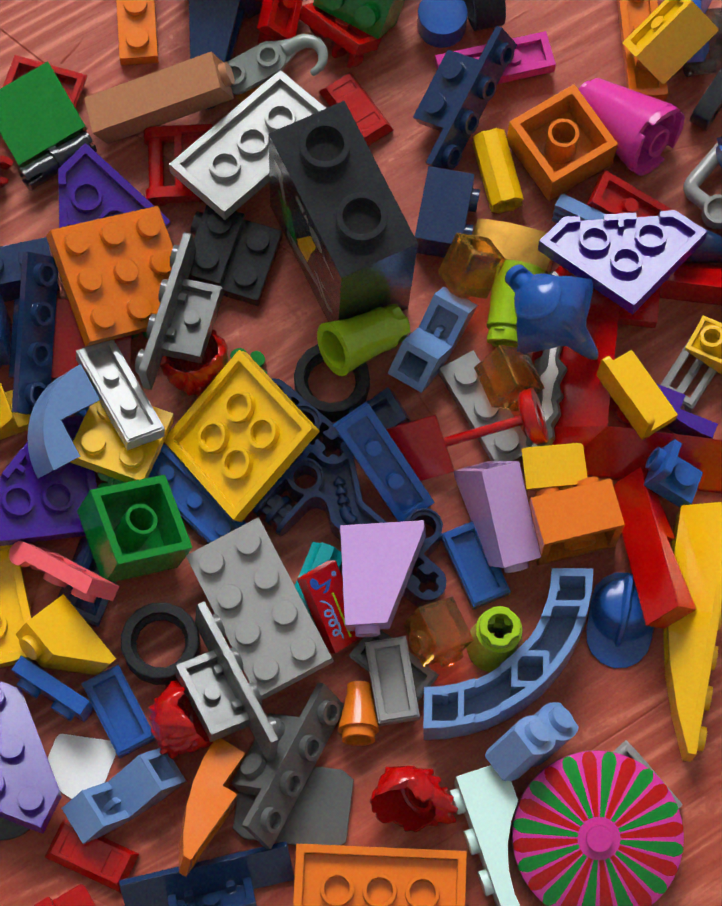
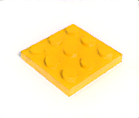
M238 350L171 429L164 442L233 520L242 522L320 431L248 353Z

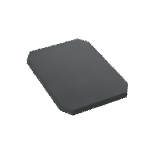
M314 766L275 843L287 841L288 845H296V843L320 845L345 844L354 779L341 769ZM238 791L233 830L244 839L257 841L242 826L257 795L240 793Z

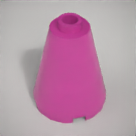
M601 78L586 81L578 89L618 143L616 155L630 171L635 172L637 175L643 176L657 168L665 160V158L660 156L665 147L668 145L674 148L685 120L684 114L680 112L677 106Z

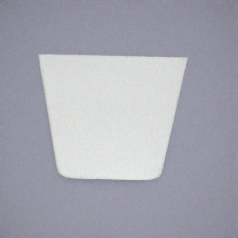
M59 734L49 753L48 761L60 792L73 799L82 790L105 783L116 756V751L110 740Z

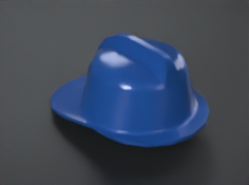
M613 573L604 577L595 586L586 629L587 644L592 655L602 664L612 668L630 667L638 663L647 654L652 641L654 627L646 626L633 574Z

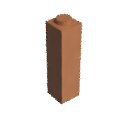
M211 51L87 96L84 99L92 133L109 144L143 132L148 127L159 126L234 99L231 85L235 83V79L228 62H223Z

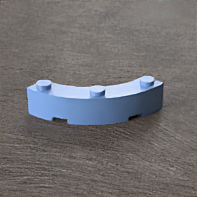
M552 568L548 598L535 630L515 653L501 663L500 667L478 679L473 678L445 686L424 687V740L461 737L489 729L523 711L543 695L566 667L579 643L585 626L592 593L593 569Z

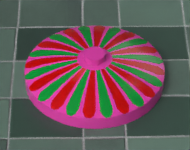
M592 750L564 756L546 766L534 777L518 802L513 820L512 843L515 859L523 879L536 897L547 906H651L666 892L678 871L683 853L684 833L681 815L673 795L652 770L628 756L610 751Z

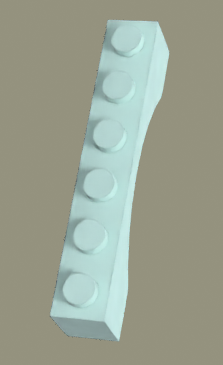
M492 765L456 776L454 782L456 789L450 790V795L454 796L453 805L458 808L457 815L464 813L470 828L464 831L468 849L471 855L479 854L484 869L478 871L485 896L493 895L496 906H520L514 893L508 864L510 826L518 803L512 782L503 781Z

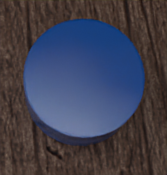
M422 0L420 2L417 29L420 37L427 44L438 48H446L455 45L462 39L467 23V6L464 0Z

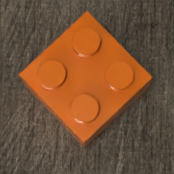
M575 84L509 121L508 145L548 201L613 164L618 143Z
M588 477L577 481L575 487L559 490V487H547L537 491L535 497L530 498L529 506L541 558L536 559L537 566L616 547L625 526L611 478L599 481L598 477Z

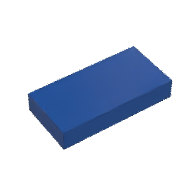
M472 521L442 533L441 541L472 610L510 595V588L500 567L488 565L481 541Z
M119 664L81 683L119 759L156 740Z

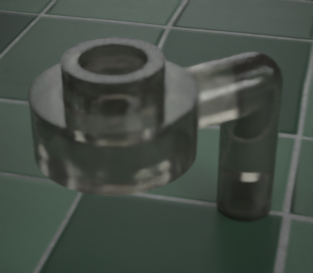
M721 7L708 8L705 13L718 27V32L709 40L710 59H705L704 62L685 63L683 65L685 76L718 73L722 68Z

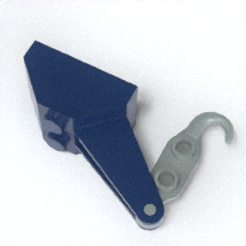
M189 0L190 59L212 51L223 62H228L235 79V83L231 85L233 95L243 94L267 81L278 71H283L295 54L305 48H311L317 52L318 62L310 71L311 75L316 76L323 71L327 64L329 55L327 46L320 38L314 35L301 34L286 40L262 42L232 59L243 19H250L259 14L263 0ZM215 106L210 107V108H207V109H204V110H210V109L214 108Z

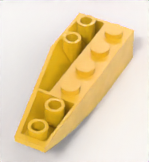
M722 502L681 505L675 518L673 531L675 539L671 545L697 609L663 629L665 678L671 717L682 761L688 762L693 760L697 755V751L703 752L705 748L707 727L701 725L704 710L709 711L713 686H708L710 672L715 670L718 658V646H715L717 631H720L722 625Z

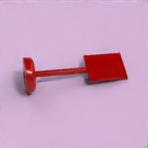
M534 388L520 392L518 396L519 416L447 437H443L436 414L386 429L420 481L455 471L447 449L448 446L524 425L528 438L533 444L538 445L549 441L545 416Z

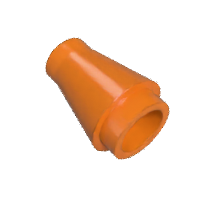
M366 681L349 682L347 684V694L338 732L342 734V742L352 746L373 744L375 742V735L380 730L372 697L371 683Z

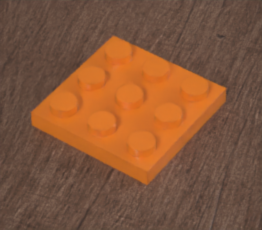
M149 207L50 230L46 238L85 347L146 332L150 316L157 314L160 306L158 294L163 279H169L172 269L170 268V256L173 245L159 207Z

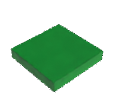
M48 61L0 89V134L20 167H24L45 155L46 149L53 145L58 147L79 135L80 132L87 130L86 125Z

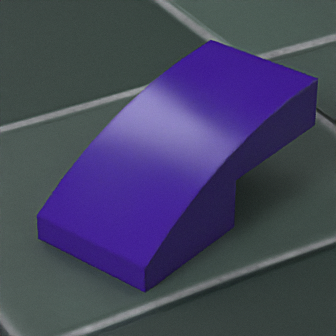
M657 384L678 414L676 420L666 425V428L675 434L713 438L718 426L717 423L680 409L685 394Z

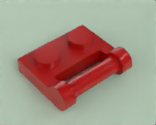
M212 124L153 126L144 130V143L148 146L149 188L145 190V198L154 206H165L168 203L204 202L176 177L175 186H164L163 145L174 143V158H176L213 127Z

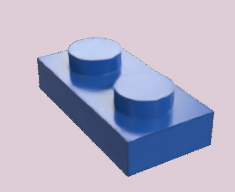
M20 656L13 666L12 671L19 679L16 686L35 699L42 694L51 700L53 704L50 708L64 719L71 722L75 716L85 723L94 710L88 699L23 656Z

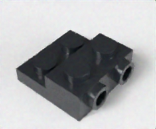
M206 205L204 213L199 211L195 213L191 224L190 233L195 235L196 254L188 280L222 286L223 296L259 306L283 237L282 231L245 220V214L237 211L224 220L211 207Z

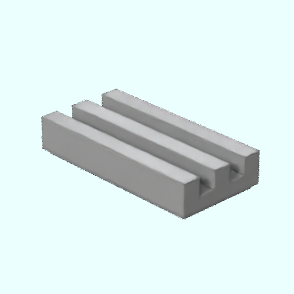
M684 347L661 385L684 394L703 365V362L696 359L677 390L670 385L690 356V353ZM709 367L691 397L689 398L685 395L682 403L684 410L689 413L692 412L717 371Z

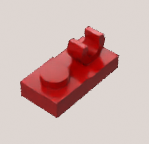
M313 3L302 6L299 20L307 24L315 35L330 38L336 43L332 48V57H342L347 50L349 60L346 66L349 69L357 67L362 63L364 53L378 49L382 38L377 39L314 6Z
M607 170L599 175L587 203L588 206L605 214L636 212V217L659 216V211L671 210V208Z

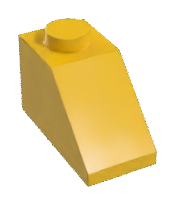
M64 594L28 620L15 634L25 655L32 660H36L41 667L98 675L116 660L114 655Z

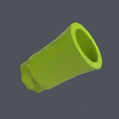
M498 260L491 263V295L487 328L489 329L487 342L492 344L493 347L517 350L515 292L505 282V276L511 267L518 264L523 265L532 274L545 273L542 268L534 264L516 260Z
M396 304L377 307L346 319L322 323L317 331L319 350L330 370L338 376H345L361 364L402 343L410 333V324L408 318Z
M496 606L485 611L467 636L466 648L471 661L478 668L486 672H492L500 667L501 663L515 653L523 644L520 619L508 607ZM499 631L504 637L496 638L492 632Z

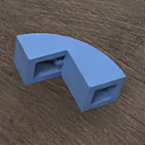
M442 287L434 294L419 327L403 340L388 374L422 393L439 373V368L449 358L478 305L452 290Z
M81 364L50 383L41 393L33 407L28 425L27 440L30 460L37 478L80 457L62 420L100 400Z
M160 747L138 755L108 782L82 790L61 808L83 844L97 839L139 816L186 782L174 760L168 757V753L160 754Z

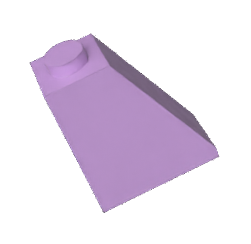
M487 461L455 470L453 473L471 521L475 525L488 565L504 568L505 573H511L529 568L528 561L541 558L519 461Z
M424 520L340 525L345 626L348 631H355L356 637L379 636L380 629H390L426 537Z

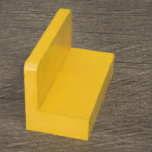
M664 0L622 43L662 84H665L718 32V27L692 0Z
M632 350L615 360H612L610 356L601 360L596 376L642 440L676 420L677 412Z

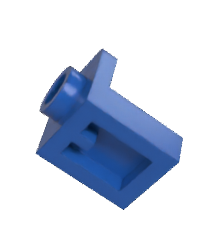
M674 439L663 448L657 447L651 453L646 462V468L649 471L643 485L680 508L681 505L692 504L703 472L678 457L682 443Z

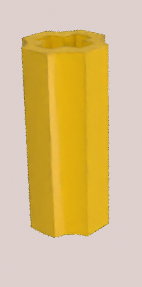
M499 128L481 131L473 136L474 141L472 145L491 212L500 214L506 211H513L523 205L522 201L524 198L505 131Z

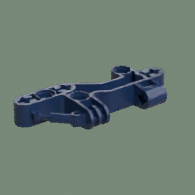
M271 378L320 432L253 508V513L257 516L266 515L264 521L270 526L275 523L277 525L276 533L279 536H283L309 510L318 508L325 511L328 516L331 532L340 541V525L387 523L363 502L354 457L334 428L333 423L280 379ZM322 435H323V443H322L321 441H319V440L321 439V436H322ZM326 448L331 452L339 449L340 456L332 454L326 457ZM303 475H310L317 481L314 486L307 489L300 488L295 483L296 479ZM285 491H288L292 499L298 502L294 507L291 506L292 500L287 495L283 498L280 497ZM420 508L412 512L404 521L424 520V524L431 526L435 533L431 537L425 538L412 570L413 573L415 567H417V576L411 573L403 596L418 608L429 610L441 604L444 599L447 583L444 572L428 558L440 544L443 523L437 512L428 508ZM431 581L435 583L434 592L430 589L424 593L420 591L421 582L425 585Z

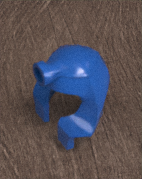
M520 264L511 267L506 273L505 282L515 292L517 352L525 354L558 346H567L588 359H598V349L586 327L593 293L592 279L574 276H555L546 273L532 274Z

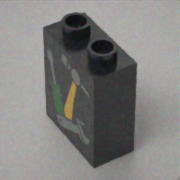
M345 101L268 133L270 207L328 322L346 319L390 304H396L400 307L401 311L408 309L418 242Z

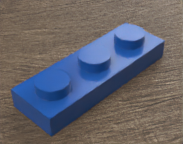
M367 402L333 424L398 522H403L416 509L428 508L435 503Z

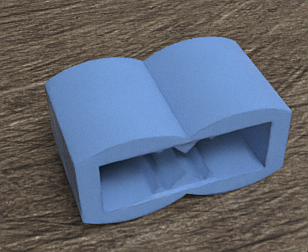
M548 703L534 715L521 718L488 748L485 757L503 781H513L520 778L531 767L539 766L548 760L575 736L579 726L574 721L571 713L561 703Z

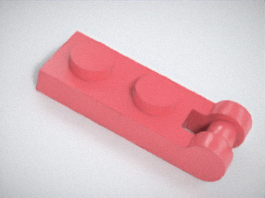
M23 541L15 542L10 548L9 559L14 565L21 567L30 566L32 570L45 573L43 579L63 588H66L67 584L72 586L71 594L82 600L94 603L96 597L113 601L119 589V585L50 549L40 546L36 547Z

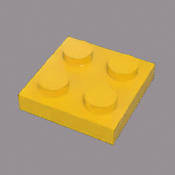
M97 401L89 406L73 440V444L80 457L70 463L123 482L146 479L150 475L173 424L174 413L152 406L165 428L164 437L127 450L100 401Z

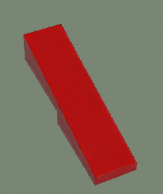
M640 467L613 484L625 523L622 536L646 626L665 629L697 609L669 542L675 539V536L657 493L643 485L648 471L646 468Z

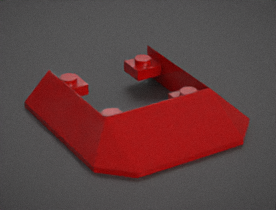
M684 262L633 315L593 288L586 327L598 349L599 356L596 360L588 359L569 347L563 346L559 360L568 370L560 384L564 398L559 403L561 417L554 427L556 439L552 445L582 444L584 447L587 477L611 478V480L620 481L638 468H646V462L654 449L657 447L663 448L676 439L682 443L678 457L703 472L697 491L722 494V440L665 432H655L642 440L596 376L602 359L610 356L612 360H615L618 324L656 328L660 298L722 306V266ZM562 266L554 270L559 276L576 277ZM543 350L532 352L528 389L532 388L535 360L543 356Z

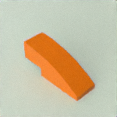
M222 738L213 741L203 757L193 780L185 809L179 842V873L187 877L231 814L237 794L228 788L244 760L245 753Z

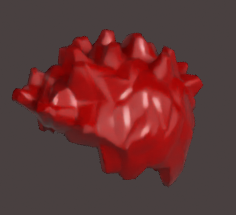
M212 330L202 364L167 356L162 357L160 367L163 375L167 377L169 383L179 390L186 392L188 396L197 395L199 397L227 364V344L224 338L216 334V330Z
M177 677L175 681H171L166 686V689L158 698L154 699L155 703L149 706V711L152 712L149 718L150 721H153L151 732L155 739L158 740L157 744L161 747L160 754L168 753V757L171 759L185 752L192 753L207 748L213 743V741L210 742L184 692L185 688L181 686Z
M410 765L385 767V773L380 776L378 787L373 790L372 798L370 799L371 810L373 813H376L375 817L381 823L393 822L403 827L406 832H418L425 826L437 827L439 823L447 825L456 823L453 813H457L458 808L452 804L454 796L446 793L448 788L439 786L442 781L441 777L433 776V769L416 768Z

